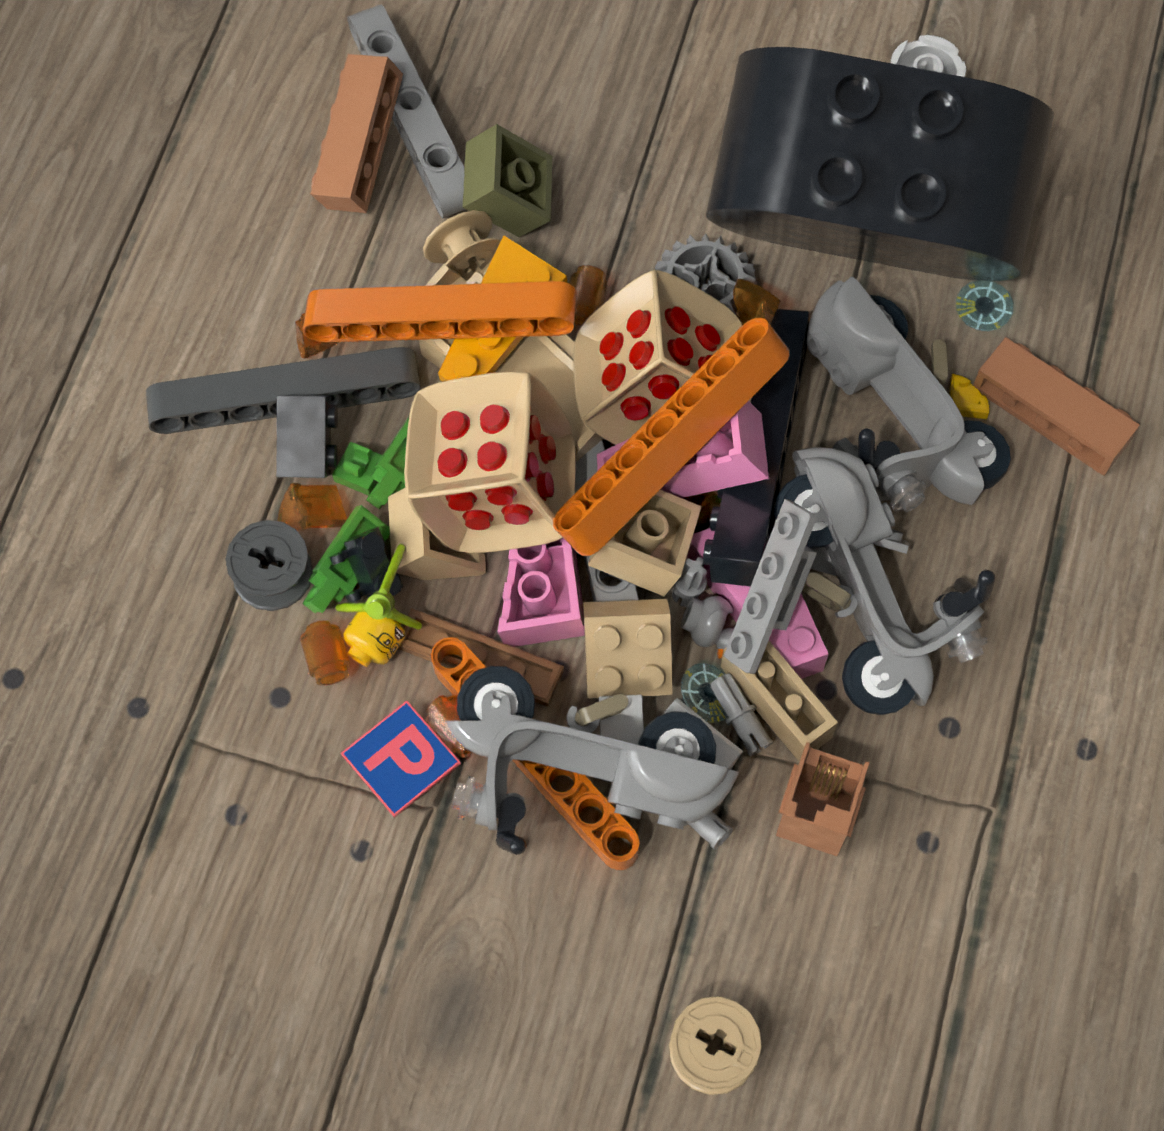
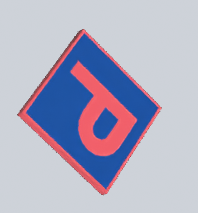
M405 701L340 753L394 818L461 764L458 758L408 701Z

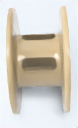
M472 210L457 214L437 226L427 237L423 246L424 257L431 263H445L446 266L459 273L468 281L476 270L480 272L492 260L502 239L487 238L492 229L491 217L484 211Z
M723 997L702 998L687 1006L675 1021L669 1043L671 1063L678 1077L693 1090L708 1095L729 1093L742 1086L757 1065L761 1051L760 1030L751 1013L739 1003ZM699 1036L710 1042L715 1036L720 1037L723 1040L721 1047L734 1055L731 1056L721 1050H718L714 1056L706 1052L708 1044L696 1037Z

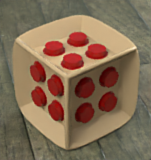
M652 270L637 277L600 306L584 322L576 336L573 351L576 404L582 421L593 432L615 445L631 438L742 326L741 321L726 305L675 275Z
M505 371L452 379L419 390L414 397L410 410L405 453V487L410 506L419 519L443 544L460 552H497L538 546L562 539L563 537L553 527V519L558 510L575 494L576 452L569 420L545 385L530 373Z

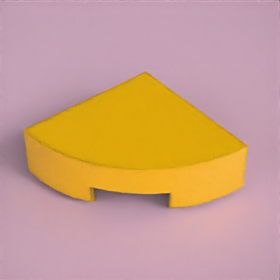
M952 374L949 383V395L962 417L987 419L989 404L985 395L983 396L975 386L970 384L971 381L969 379Z

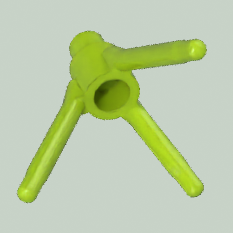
M403 544L397 546L379 591L373 593L365 603L337 604L336 610L338 612H367L373 619L379 620L386 617L420 630L422 624L419 621L398 612L394 608L395 600L390 593L391 585L405 551V546Z

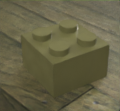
M498 124L492 126L466 142L463 208L468 211L486 212L491 217L494 225L517 237H521L551 221L553 156Z

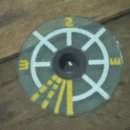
M978 280L970 282L961 288L956 297V310L966 325L976 330L992 331L1008 323L1013 314V301L1003 286L993 281Z
M701 663L694 664L683 675L681 693L684 702L705 721L711 723L723 721L727 718V715L713 693L710 684L725 673L713 665Z

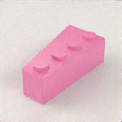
M748 401L660 490L684 498L769 479L762 414ZM629 439L598 453L597 471Z
M709 528L694 533L687 558L696 561L698 557L703 559L706 539L713 540L715 531H711ZM704 564L703 568L707 570L708 587L714 594L717 593L718 596L731 604L733 613H730V615L737 623L750 587L711 582L710 565ZM800 594L787 630L773 629L769 641L798 676L803 679L822 672L829 654L803 596Z
M564 538L543 545L509 550L508 559L510 562L507 582L504 584L502 617L499 618L498 634L502 642L512 647L585 636L584 607L576 550Z

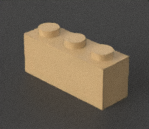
M770 641L767 643L755 674L745 673L723 657L726 648L723 650L720 667L726 674L730 673L734 677L747 700L756 706L757 712L799 762L806 742L810 743L809 747L818 749L833 738L838 722Z

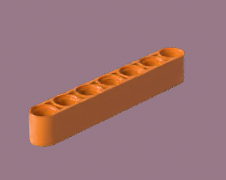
M561 281L319 289L310 292L308 295L303 334L317 342L560 336L571 333L574 329L577 290L571 284Z
M761 317L754 318L742 325L558 510L553 519V527L580 555L590 556L598 552L787 362L790 355L789 348L767 320Z
M443 638L432 648L431 661L435 674L456 699L464 681L475 671L486 667L466 644L457 638ZM454 654L462 658L461 663L455 668L449 669L441 665L442 659L447 655ZM512 760L607 866L615 870H625L634 865L639 855L640 843L638 834L621 814L614 813V806L607 802L604 795L585 775L526 760ZM561 775L569 776L573 779L574 785L566 792H558L551 787V782L554 778ZM590 806L597 807L603 813V817L594 824L585 823L579 817L580 812L584 808ZM615 838H624L630 842L632 849L624 856H616L609 851L608 844Z

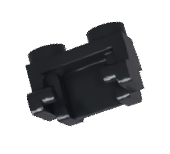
M379 527L372 528L348 539V541L344 542L345 550L329 557L332 565L341 563L348 558L360 588L345 595L348 603L358 601L364 595H367L368 599L373 593L379 591L390 562L384 551L385 541ZM396 573L391 585L390 593L392 596L401 592V588L404 587L398 573Z

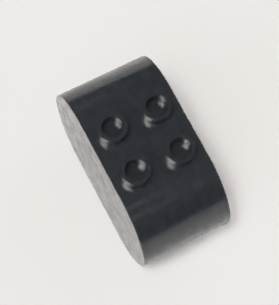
M797 47L751 49L742 53L738 58L706 217L712 223L726 230L769 243L951 278L980 281L1015 279L1020 276L1054 112L1047 104L1029 94L988 81L816 49Z

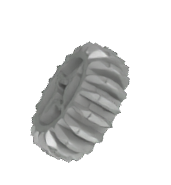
M705 233L701 241H695L690 235L686 245L676 240L672 251L664 250L662 260L657 261L655 270L675 275L698 289L703 284L702 291L726 305L738 318L744 319L748 307H751L754 302V291H756L757 281L754 277L755 269L753 264L748 263L746 252L737 253L735 242L724 246L722 236L716 242L709 241Z

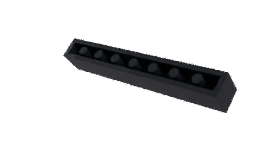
M762 307L760 317L767 320L789 348L790 354L783 367L751 399V404L762 414L769 479L717 490V497L722 500L720 507L713 506L710 529L715 531L713 540L706 539L703 553V564L710 565L711 582L751 587L772 533L775 520L774 507L776 497L781 488L807 353L808 311Z

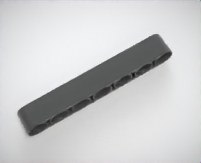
M395 347L152 384L146 389L148 423L151 431L160 434H170L277 418V395H331V404H337V408L412 397L416 395L421 387L414 350L406 347Z

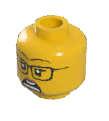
M357 612L343 634L344 641L350 647L347 654L365 667H368L371 662L381 665L387 664L405 638V630L401 626L402 623L386 617L379 620L373 619L367 612Z

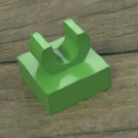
M350 442L332 474L334 482L369 496L377 484V481L370 476L382 455L367 447Z

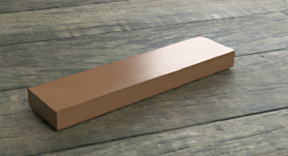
M411 608L408 616L419 621L422 624V628L416 630L403 625L405 638L398 649L431 661L432 648L438 641L448 637L457 638L465 643L486 667L506 666L520 673L530 684L535 702L547 707L549 706L563 674L564 666ZM454 654L447 655L442 659L441 665L449 669L455 668L461 663L462 658Z

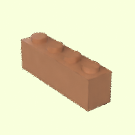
M348 54L345 67L340 73V85L335 103L330 110V123L326 138L321 143L319 164L311 181L312 190L310 194L326 209L367 213L403 78V73L388 57Z
M1007 337L1004 338L979 369L973 384L987 399L1103 476L1106 475L1129 445L1140 426L1132 420L1128 413L1121 409L1113 408L1101 400L1093 390L1081 387L1066 377L1058 367L1046 364L1034 356L1026 346L1014 343Z

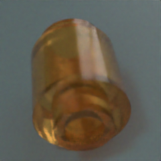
M579 266L576 272L570 276L569 284L577 290L574 324L582 326L604 303L608 287L605 280L606 274L595 266Z
M326 620L308 625L306 631L300 636V642L310 676L314 677L316 683L321 686L332 685L345 680L349 676L347 668L350 666V661L340 627L330 624Z
M439 696L427 707L426 713L428 716L425 722L452 753H457L461 758L467 757L473 752L465 749L454 738L446 721H460L457 713V696Z

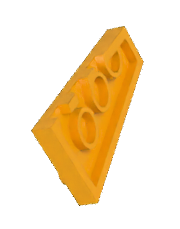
M503 235L481 284L544 281L568 283L567 275ZM523 337L454 339L438 372L440 381L495 373Z

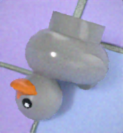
M711 596L703 601L692 597L683 614L681 628L690 631L693 641L700 647L706 648L716 644L718 648L717 656L721 659L723 650L728 646L734 628L723 629L726 617L729 613H733V608L727 600L720 596Z

